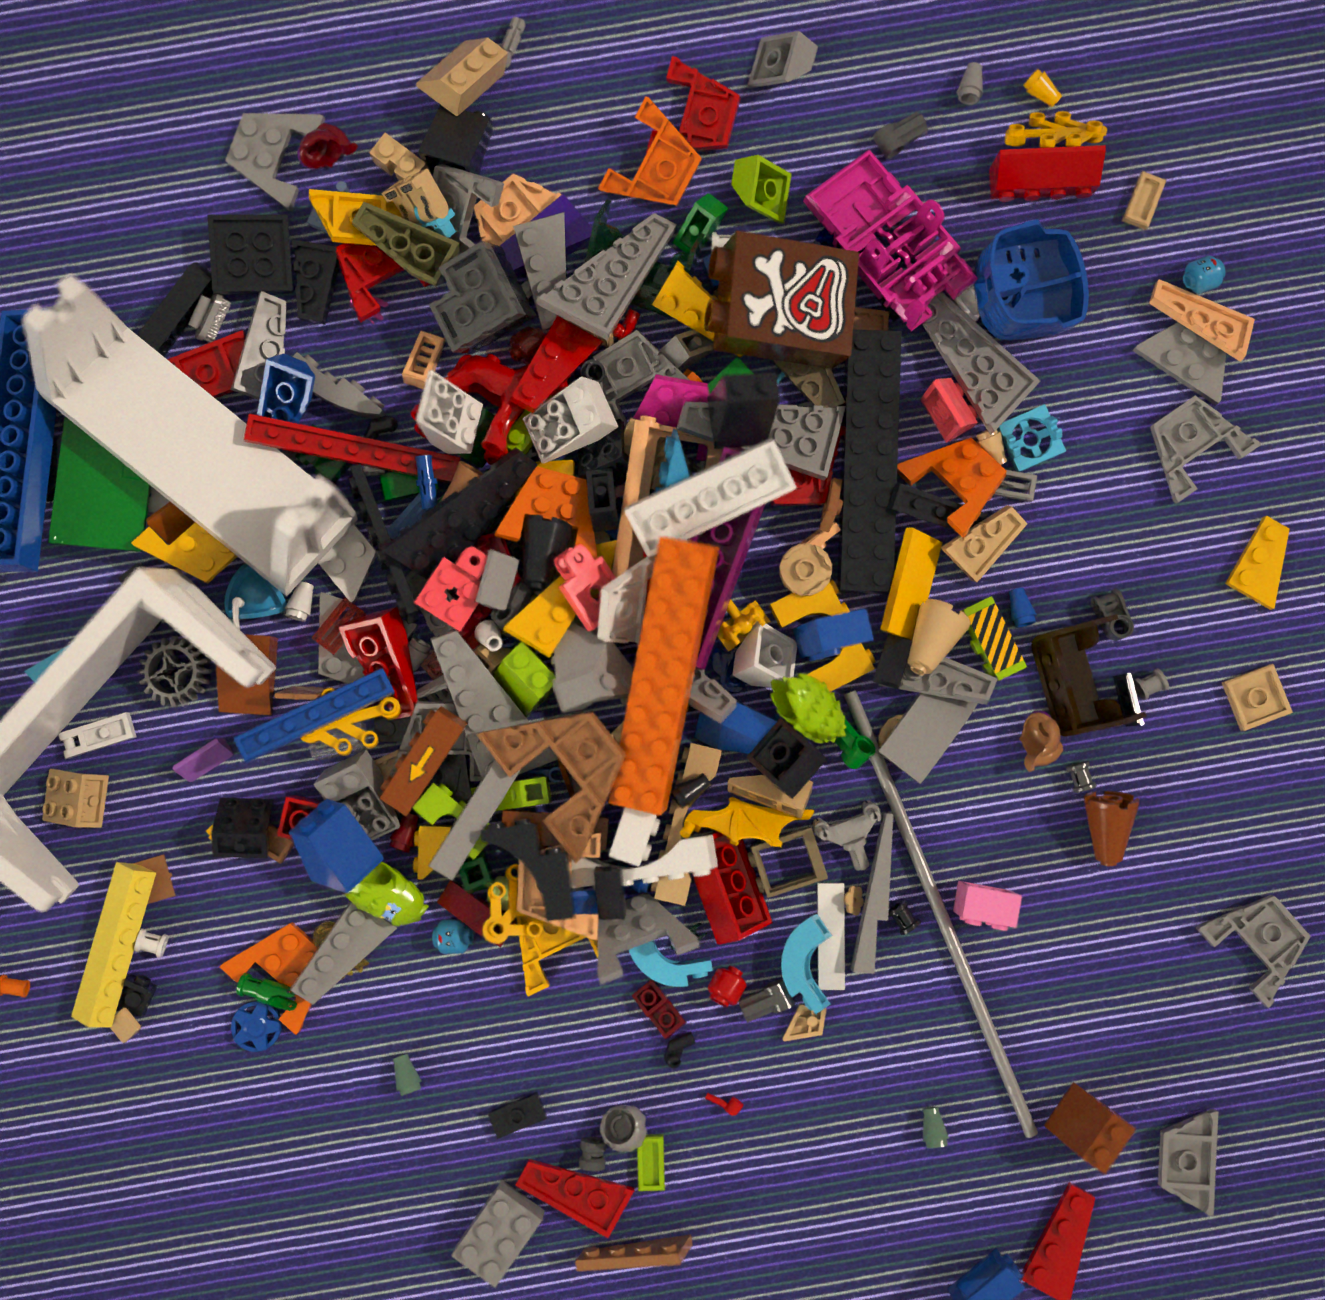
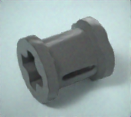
M1089 761L1078 762L1066 767V770L1071 774L1075 786L1072 789L1075 793L1097 787L1096 782L1092 781L1088 766H1090Z

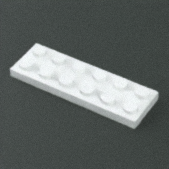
M770 438L625 507L624 511L649 558L657 554L661 536L687 540L796 489V486L774 439Z

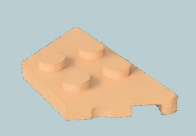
M512 174L502 182L504 186L498 205L491 207L483 200H480L474 206L482 241L500 246L515 234L513 226L531 221L562 194L558 192L555 194L537 183L527 182L524 178Z

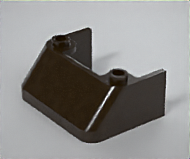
M1117 614L1041 634L1032 641L1031 648L1051 718L1059 726L1061 736L1068 737L1122 726L1147 717L1146 712L1123 716L1121 708L1115 700L1111 698L1099 700L1085 649L1097 645L1099 641L1097 625L1118 619Z

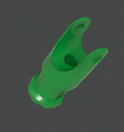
M244 973L239 979L236 993L239 996L247 995L256 998L260 1003L287 1011H292L297 1007L295 1001L286 998L296 995L294 992L288 993V991H291L290 986L269 979L260 980L253 978L248 973Z

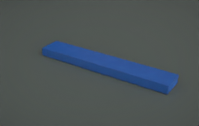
M381 668L242 733L233 739L243 761L248 763L378 702L395 692L384 669Z

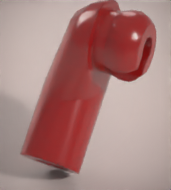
M629 309L623 323L617 324L614 328L613 336L617 337V340H621L631 334L636 327L640 314Z

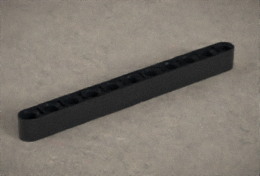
M197 262L192 263L137 335L163 357H165L187 328L201 295L207 298L212 295L211 272ZM62 434L52 446L47 502L54 501Z

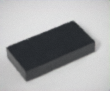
M888 633L873 682L899 689L908 661L912 640Z
M596 866L594 869L598 919L624 920L627 914L622 867Z

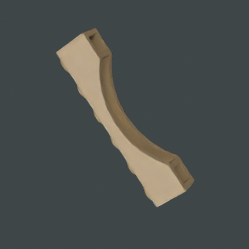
M691 743L690 748L685 747L681 762L686 763L684 774L678 773L676 785L701 773H704L709 781L716 776L722 750ZM674 798L672 799L669 814L674 815L672 825L666 824L663 836L664 840H668L666 850L660 849L658 860L671 851L681 840L680 831L683 828V821L689 807L686 806L681 809ZM689 872L684 873V878L669 880L668 875L658 876L659 881L652 882L651 891L655 892L654 899L685 906L691 883Z

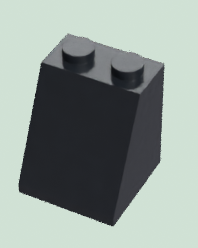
M440 105L419 149L420 157L427 164L429 171L434 173L435 166L443 164L479 175L493 131L491 118L480 111L472 113L465 110L460 115L455 116Z
M776 372L723 375L707 398L714 449L754 447L769 439L780 401Z

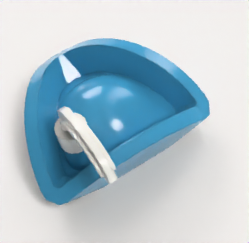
M246 563L232 577L225 595V612L228 617L233 618V624L239 630V619L259 618L278 614L285 611V606L287 605L281 591Z

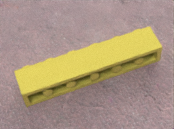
M116 862L71 1015V1017L87 1027H112L123 984L134 952L135 942L156 876V872L137 864Z

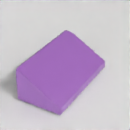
M215 738L175 764L173 770L187 781L193 782L234 754L225 739Z

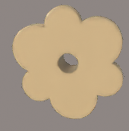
M850 886L844 896L846 910L854 916L860 914L861 907L864 904L862 888L858 886Z

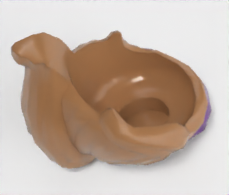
M1033 711L1025 720L1019 740L1027 752L1024 765L1029 772H1032L1037 766H1046L1056 761L1063 752V745L1060 742L1059 726L1048 713L1044 711Z

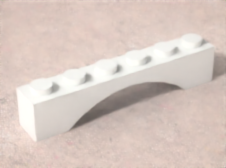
M713 835L682 839L662 858L640 867L611 865L592 857H582L576 864L572 860L573 891H584L585 886H593V890H596L594 869L596 866L622 867L624 886L633 885V880L643 879V883L659 881L658 876L668 875L669 880L684 878V873L694 872V876L710 874V869L718 867Z

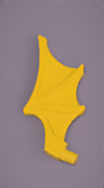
M731 797L729 798V805L722 810L691 811L684 821L680 835L683 838H689L693 830L699 832L702 827H706L724 834L730 840V843L735 846L739 844L738 841L741 839L755 838L764 840L771 846L781 847L782 841L779 840V834L783 827L794 820H809L813 816L814 810L805 809L800 819L773 808L753 805Z

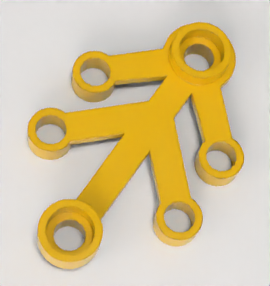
M1066 111L1056 112L1054 123L1045 121V114L1033 112L1029 116L1028 124L1042 129L1024 130L1025 127L1021 124H1011L1009 129L1006 130L1004 142L1009 146L1017 147L1024 145L1026 138L1040 137L1039 147L1041 148L1055 147L1056 144L1066 139L1065 145L1067 147L1081 146L1084 142H1102L1103 137L1107 134V128L1100 121H1088L1085 124L1071 120V113Z
M327 688V689H325V690L322 692L321 697L324 696V695H326V694H328V693H330V692H332V691H334L335 689H333V688ZM386 697L380 701L379 705L356 711L300 739L306 743L321 741L334 748L339 755L346 756L352 751L350 741L345 738L337 739L326 732L337 728L361 741L366 748H374L378 744L376 733L364 731L353 724L379 716L387 720L395 719L401 712V706L397 699ZM387 703L394 704V708L391 711L384 710V707ZM369 735L375 737L374 742L371 744L365 743V738ZM341 743L348 744L346 751L342 752L339 750Z
M518 864L511 865L505 872L508 879V910L503 915L501 913V898L506 893L505 886L497 882L488 888L490 918L485 921L482 931L485 939L490 943H501L508 936H526L529 939H534L542 933V926L536 921L530 922L526 926L510 925L516 917H531L517 911L518 876L513 877L511 869H516L519 875ZM494 887H498V888H499V890H500V895H499V896H496V895L493 893V888H494ZM494 925L500 927V934H496L493 931ZM531 925L537 930L535 935L530 932Z

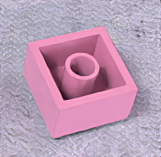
M958 880L953 912L959 915L960 920L965 921L967 924L981 926L982 921L986 922V925H990L991 928L1007 931L1008 926L1017 927L1022 895L1007 889Z

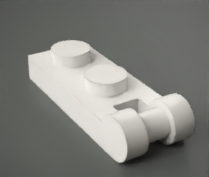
M125 712L61 732L58 736L60 742L63 741L65 751H63L64 757L69 759L136 738V733L130 713ZM76 737L79 738L80 746L77 747L74 741Z

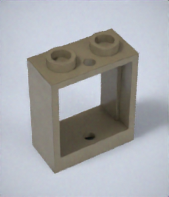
M807 826L780 835L779 840L784 843L802 837L813 873L770 887L759 853L760 850L772 846L765 841L750 845L751 852H748L747 855L751 867H757L760 876L755 878L759 892H765L767 898L828 879L812 827Z

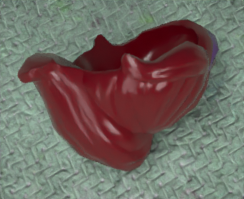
M322 123L317 129L303 137L297 155L301 165L305 168H332L341 155L353 154L357 150L358 145L355 142L351 143L345 133L337 126Z

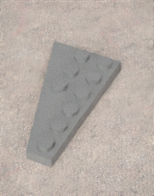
M653 213L635 226L632 232L623 239L619 238L613 242L612 247L606 251L602 250L577 268L572 276L565 281L561 280L555 284L554 289L547 294L543 293L537 297L536 304L608 340L674 234L677 224Z
M941 292L929 303L928 307L932 311V316L922 325L989 434L992 435L1037 386L1040 380Z
M455 629L433 637L430 640L458 716L468 723L464 732L480 776L483 779L495 758L477 734L483 731L530 722ZM548 747L524 766L519 774L558 760L552 749Z

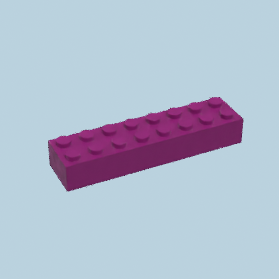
M724 447L718 463L740 452ZM766 503L690 539V541L719 547L696 667L705 669Z

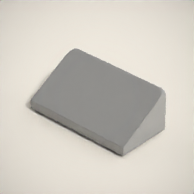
M490 550L476 602L488 608L506 610L519 560Z

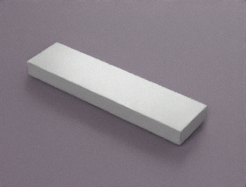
M817 883V914L832 934V937L817 947L818 987L821 990H845L844 883Z

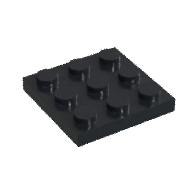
M207 215L213 294H259L261 291L267 294H293L288 215Z

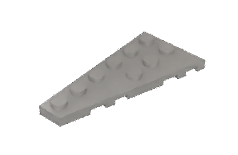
M685 402L676 430L713 442L708 403ZM778 405L769 439H774L787 468L821 480H825L828 477L846 406L823 408V406L815 405L813 407ZM739 447L731 449L743 452L751 447Z

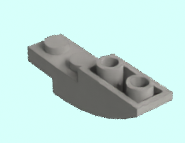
M296 352L293 356L306 362L315 374L312 393L338 409L361 417L374 419L386 415L382 410L384 405L374 396L370 399L363 394L365 389L354 379L349 382L343 377L338 382L328 371L324 374L317 369L319 364L308 354L303 357Z

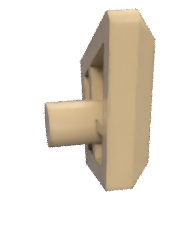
M799 1004L783 1035V1041L823 1035L826 1008L815 1014L805 1004Z

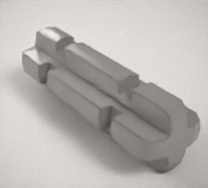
M518 17L511 19L510 29H507L501 44V48L508 52L505 68L510 66L511 56H514L521 38L520 34L523 33L525 28V21Z

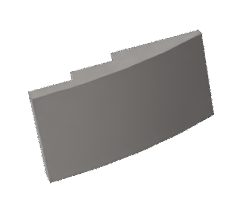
M919 693L877 751L921 784L959 733L978 703Z

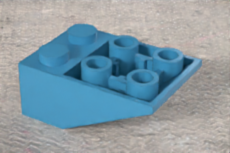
M673 429L671 436L666 437L664 445L666 462L661 461L658 474L661 486L656 487L654 493L690 477L676 429Z

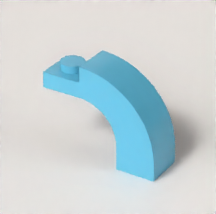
M818 914L806 919L791 933L785 944L781 963L783 980L790 996L794 997L801 993L803 995V1003L810 1011L813 1010L815 1014L830 1005V1002L814 981L810 970L813 952L819 945L832 937V934Z
M654 940L629 949L633 961L645 975L667 986H688L687 975H692V978H701L708 976L709 971H713L710 956L686 961H674L665 957L658 950Z

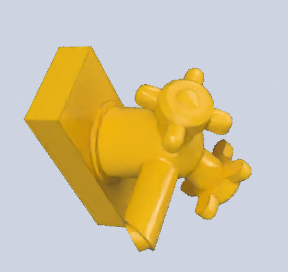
M730 599L726 611L731 618L726 622H722L717 637L729 652L744 641L757 621L761 626L771 621L756 600L739 611Z

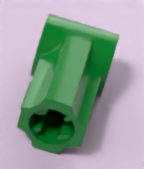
M845 719L846 729H844L846 736L836 737L835 743L842 750L841 757L843 762L852 769H858L874 755L876 748L871 739L863 735L859 736Z

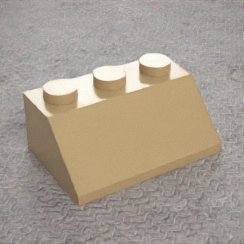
M489 38L464 41L416 83V87L455 116H458L504 75L508 52Z

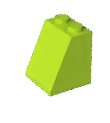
M521 642L502 660L493 677L527 718L554 692L553 679L556 678V675L529 645Z

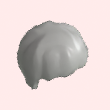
M618 1105L610 1108L603 1115L600 1124L603 1141L617 1152L634 1151L642 1145L647 1135L646 1117L636 1106Z

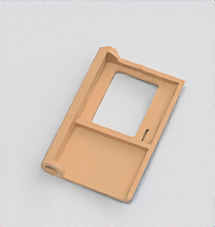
M641 416L640 420H635L612 569V573L616 578L643 559L642 545L624 508L649 496L657 441L661 437L671 436L673 429H676V427L656 423L657 418ZM677 430L680 441L707 446L705 469L718 464L723 449H714V442Z

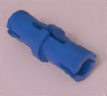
M432 455L416 456L418 474L416 486H419L421 509H431L438 504L435 484L438 483L437 478H434Z

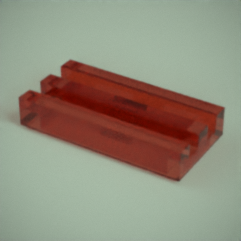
M344 597L312 636V639L334 655L344 643L340 633L331 646L329 645L340 632L338 627L347 623L355 612L356 615L351 621L364 617L367 614ZM348 606L350 609L347 611V613L335 625L334 629L330 632L326 639L322 640L321 638L325 635V633L329 630V628L333 625V623L338 619V617Z

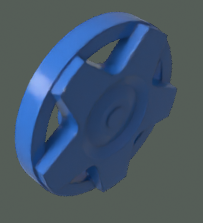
M252 1001L240 1007L234 1014L231 1023V1032L236 1044L251 1052H259L271 1047L278 1040L282 1030V1022L278 1020L280 1018L279 1012L275 1007L258 1001ZM256 1006L252 1013L245 1011L248 1007ZM268 1010L273 1014L275 1020L267 1017ZM237 1022L241 1025L239 1032H237ZM275 1032L273 1039L268 1043L267 1035ZM251 1040L255 1046H250L246 1042Z

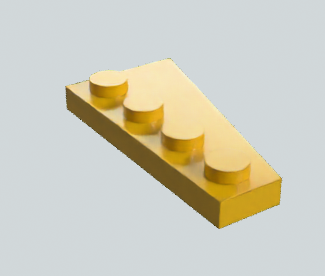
M677 261L652 305L714 341V332L704 330V316L709 299L717 300L718 298L714 294L710 295L701 286L702 283L695 276L691 277L684 270L685 266Z
M562 576L558 577L506 624L503 630L550 658L577 616L559 589V586L567 580H564Z

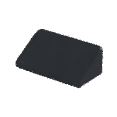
M1131 673L1113 676L1122 715L1141 713ZM1143 719L1125 724L1126 727L1144 725Z

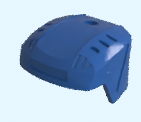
M1039 219L1031 220L1000 231L980 253L974 270V274L978 277L974 283V290L982 323L994 337L1011 341L1055 335L1072 329L1085 319L1089 300L1087 273L1081 252L1068 231L1044 229ZM1020 250L1023 251L1025 261H1022ZM1034 250H1037L1039 258L1035 257ZM1006 252L1009 253L1011 263H1008Z

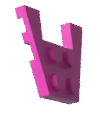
M656 374L633 418L640 420L641 416L657 418L656 423L677 428L685 402L708 403L707 398L710 395L708 383ZM699 444L696 460L706 461L707 446Z

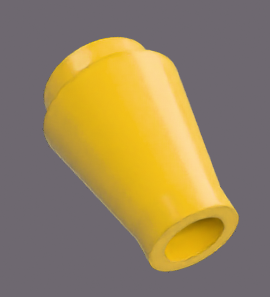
M1039 69L1023 85L1027 89V93L1048 104L1051 108L1062 97V94L1058 92L1045 71L1041 72Z

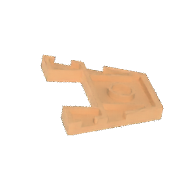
M601 833L591 835L582 857L600 858ZM560 844L541 850V856L545 855V850L561 848L562 853L566 852V850ZM569 856V864H570V872H571V880H572V858ZM519 860L517 911L547 922L544 901L539 886L528 868ZM576 914V918L547 922L587 938L598 939V915Z

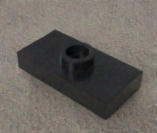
M538 1092L488 1112L497 1139L547 1119V1114Z

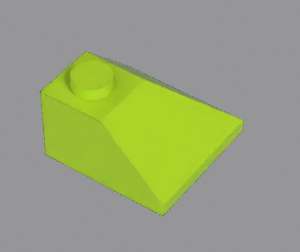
M760 155L735 159L731 185L744 204L779 224L784 223L792 174Z

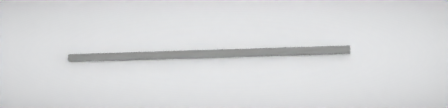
M856 690L846 693L844 697L860 735L868 737L875 745L876 751L870 757L871 763L1026 1138L1034 1137L1038 1134V1131L884 757L877 751L879 745Z

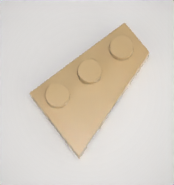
M1006 505L970 528L964 538L959 535L940 548L972 581L978 582L1024 529L1027 523L1013 507Z

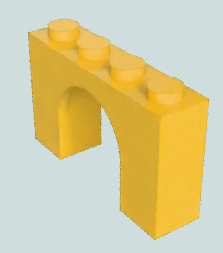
M833 579L829 581L828 585L821 592L812 596H799L791 593L769 605L780 629L809 615L829 617L850 612L845 602L840 603L836 595L839 593V590ZM862 643L840 649L841 653L837 654L831 662L806 675L812 676L821 683L825 682L829 692L874 670L873 664L876 663L874 656L869 649H864Z

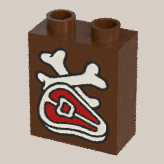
M737 230L723 247L715 246L713 248L709 261V279L719 280L718 299H709L704 316V330L714 332L713 350L829 369L835 368L851 356L859 252Z

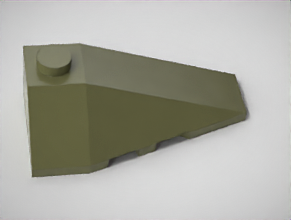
M366 202L362 203L352 220L353 226L410 275L434 286L446 282L438 267L460 255L459 242Z

